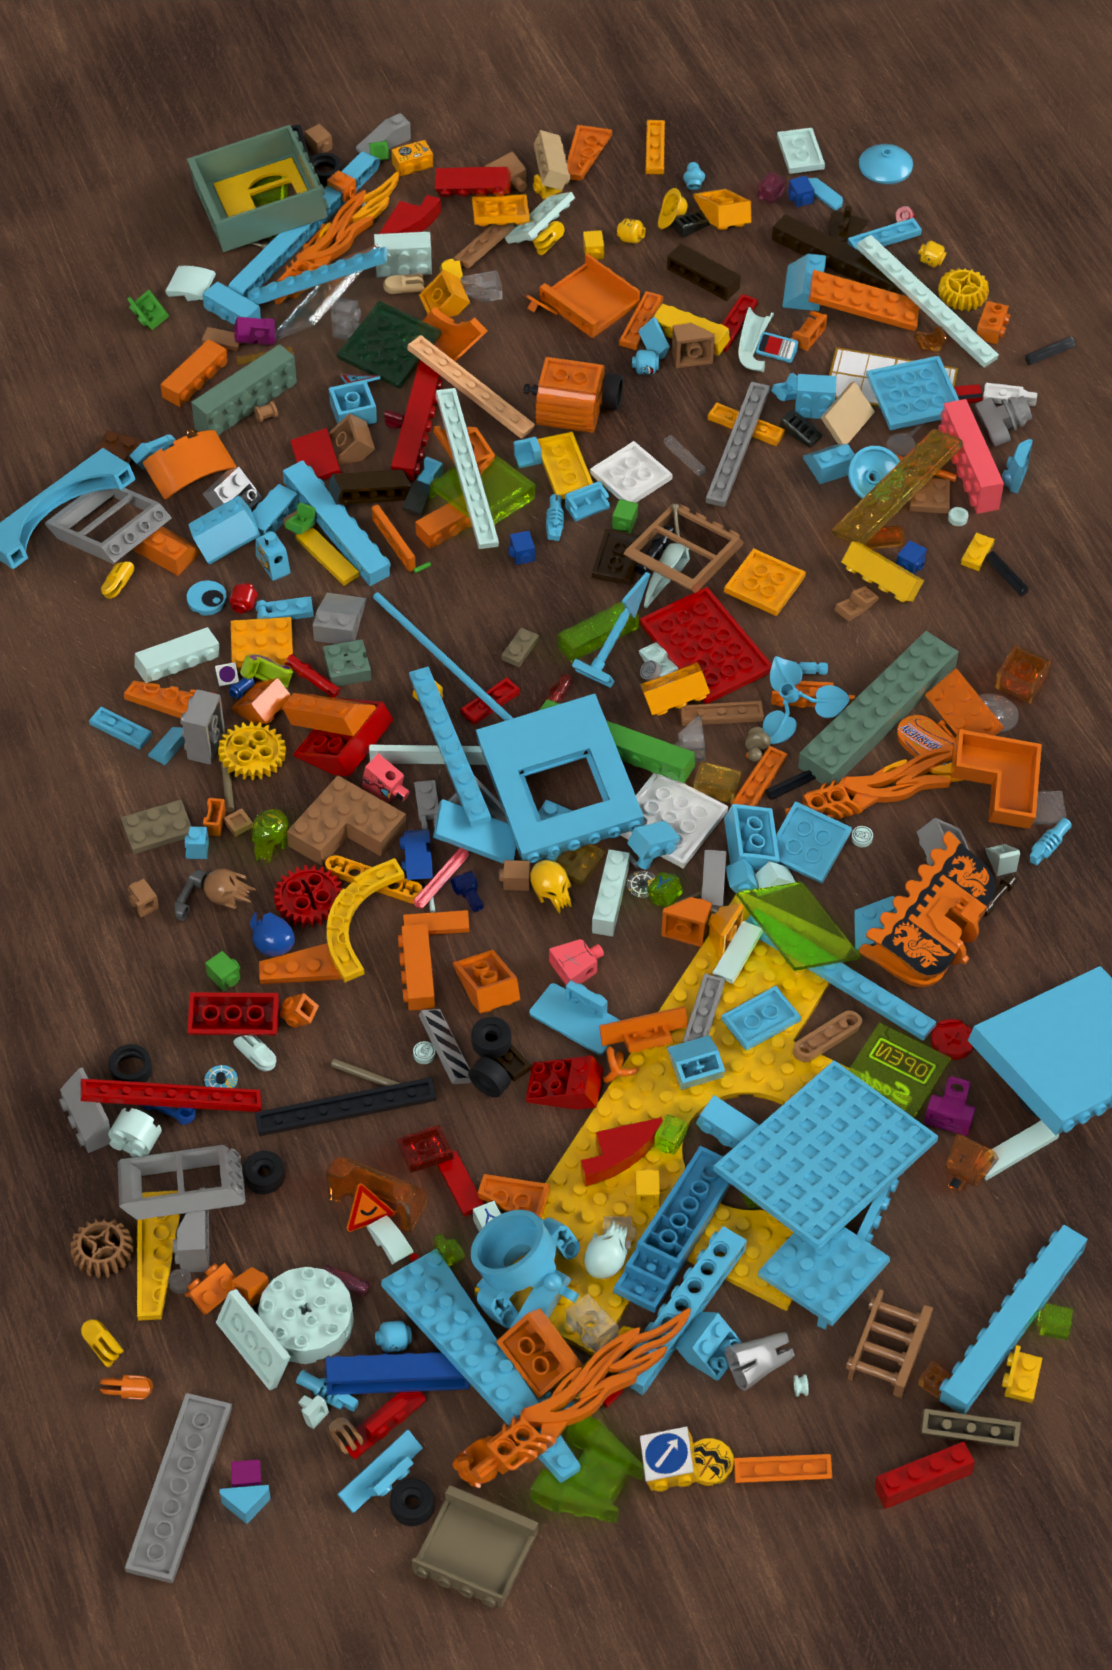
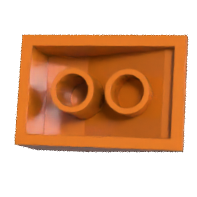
M494 950L453 962V966L471 1003L479 1013L490 1012L495 1008L508 1006L520 1000L517 977Z

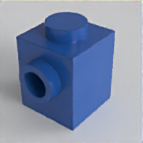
M807 176L789 180L788 196L790 201H793L796 207L812 204L815 189Z
M529 531L510 534L508 551L510 558H514L516 565L535 561V546Z
M909 541L897 555L896 564L915 574L924 567L927 549Z

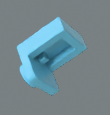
M790 373L786 382L774 384L771 391L781 401L796 399L798 376Z

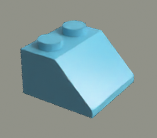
M836 444L805 454L803 459L819 484H823L847 476L850 461L855 454L848 444Z

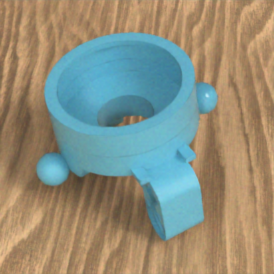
M513 1210L495 1217L479 1231L472 1244L471 1260L483 1277L476 1285L480 1288L477 1301L490 1319L505 1328H510L518 1315V1311L509 1300L516 1291L523 1290L529 1286L538 1289L542 1285L551 1292L561 1288L562 1279L558 1274L554 1273L556 1270L555 1254L557 1253L566 1259H573L580 1250V1244L569 1227L550 1217L543 1220L527 1210ZM526 1255V1256L523 1257L520 1261H518L517 1263L513 1264L518 1258H520L521 1256Z

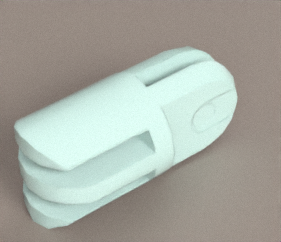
M242 1035L235 1038L234 1045L259 1070L271 1071L275 1067V1054L256 1035Z

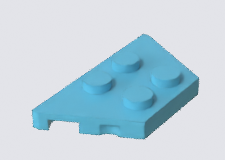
M894 896L854 911L856 954H859L858 950L863 944L876 945V942L866 937V933L871 928L884 929L883 924L880 922L881 914L884 912L897 913L892 904Z

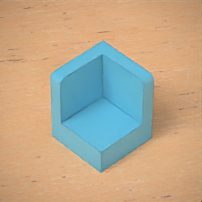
M536 437L514 441V457L519 468L541 464V448Z
M426 457L424 459V470L417 478V481L432 486L431 491L434 492L443 480V463Z

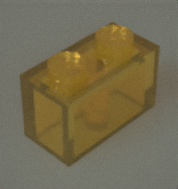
M701 762L694 779V789L711 798L732 803L740 786L741 771Z

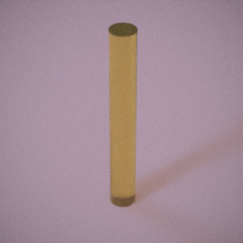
M292 346L285 348L287 351L293 354ZM268 351L236 357L237 365L253 362Z

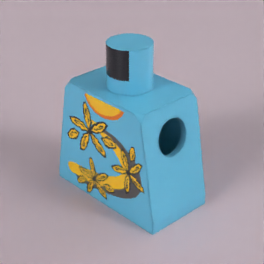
M269 531L265 535L256 539V557L272 581L291 574L286 548L275 532Z

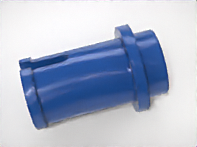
M243 677L236 684L230 685L228 690L230 696L234 699L243 697V693L255 684L254 680Z

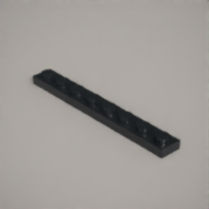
M432 1077L255 1112L259 1136L433 1102L436 1101Z

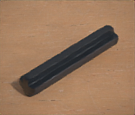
M1071 336L1027 354L1025 361L1028 365L1035 364L1074 347L1075 340Z
M992 551L986 555V560L1020 596L1028 593L1029 587L996 552Z
M810 770L804 771L767 789L766 795L770 799H775L815 780L816 777L812 775Z

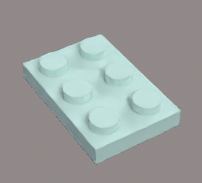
M812 128L777 132V139L789 174L825 168V163Z

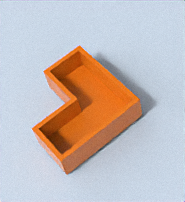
M960 729L953 745L951 778L991 785L988 822L1030 829L1036 818L1042 744Z

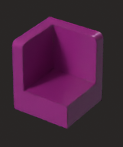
M260 1460L231 1462L232 1488L261 1486Z

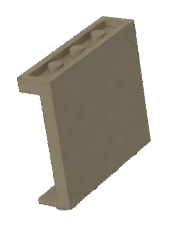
M449 1485L445 1493L446 1500L417 1558L412 1559V1571L421 1578L427 1579L429 1577L436 1580L444 1588L452 1587L457 1589L465 1597H475L482 1600L489 1607L494 1608L496 1606L502 1609L536 1539L538 1522Z

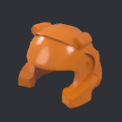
M488 1435L486 1438H479L454 1458L452 1463L453 1469L457 1470L459 1476L464 1481L469 1482V1485L472 1487L480 1488L481 1484L491 1481L499 1472L495 1469L483 1480H477L472 1472V1469L486 1458V1444L493 1436Z

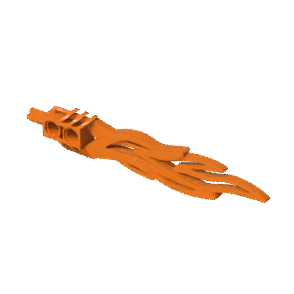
M691 1309L684 1310L673 1319L653 1330L640 1334V1328H635L611 1340L592 1356L583 1370L581 1367H578L572 1371L556 1388L551 1398L523 1408L520 1412V1417L515 1420L514 1415L511 1419V1424L507 1427L505 1422L502 1425V1431L487 1442L486 1458L472 1469L475 1478L483 1480L495 1469L503 1475L508 1470H516L522 1464L534 1461L539 1455L546 1452L548 1448L556 1444L557 1438L567 1426L578 1423L594 1414L603 1404L604 1400L612 1393L635 1384L638 1375L660 1361L665 1355L667 1347L664 1346L643 1357L640 1356L671 1341L687 1323ZM670 1329H672L669 1333H667V1334L664 1335L663 1337H661V1338H659V1339H657V1340L648 1342V1343H646V1344H644V1345H642V1346L636 1348L635 1350H633L632 1352H630L627 1356H625L623 1359H621L620 1361H618V1360L622 1357V1355H623L624 1353H626L631 1347H633V1346H635V1345H637V1344H640V1343H642V1342L651 1340V1339H653V1338H656V1337H658V1336L664 1334L665 1332L669 1331ZM608 1372L619 1373L604 1379ZM582 1392L579 1402L560 1411ZM534 1428H541V1434H539ZM519 1438H525L526 1440L521 1441ZM501 1452H507L508 1454H507V1455H502V1454H500V1453H501Z

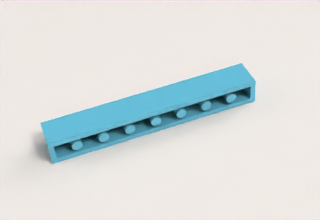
M302 460L283 470L284 484L288 489L298 493L299 502L316 509L315 521L346 559L359 571L366 583L372 586L389 577L391 564L386 556L383 557L375 543L372 544L367 533L361 530L356 520L347 514L345 507L342 504H335L324 482L315 476L312 467L307 466Z

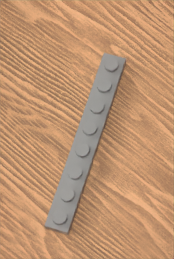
M755 382L750 383L706 496V503L725 507L770 391L769 385Z

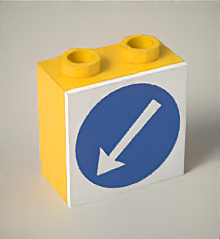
M687 1427L640 1436L645 1479L651 1491L661 1492L669 1487H687L694 1482H698L693 1439Z

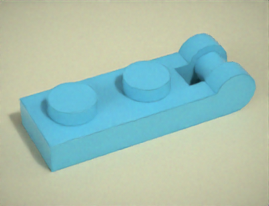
M311 596L272 602L260 600L255 603L256 611L258 612L257 619L291 617L293 620L314 617Z

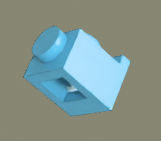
M190 827L189 835H185L186 859H207L209 846L207 827Z

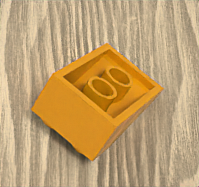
M727 189L693 194V198L710 224L716 226L717 229H728V226L742 227L745 223H751L750 200Z

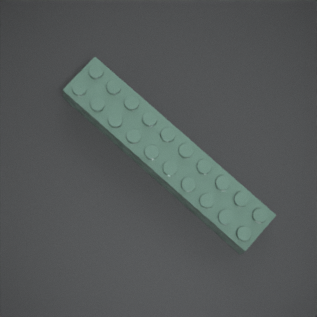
M925 631L800 752L798 768L802 771L810 770L812 775L816 777L815 780L821 784L828 782L827 786H829L836 779L838 783L926 697L925 694L956 667L959 651Z

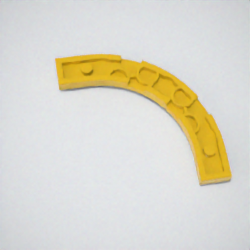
M395 858L374 866L356 876L354 882L346 889L341 890L331 907L327 921L328 950L344 982L364 975V968L355 955L349 940L351 919L359 905L372 893L387 885L405 879L404 872Z

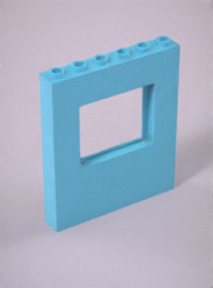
M596 694L476 730L479 747L522 861L535 863L542 858L555 857L562 852L574 851L581 846L596 844L603 839L616 838L620 834L629 831L633 832L635 827L644 826L642 810ZM587 758L603 802L541 821L524 776Z

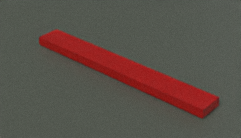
M81 1079L80 1081L81 1102L260 1112L262 1108L260 1090L97 1079Z

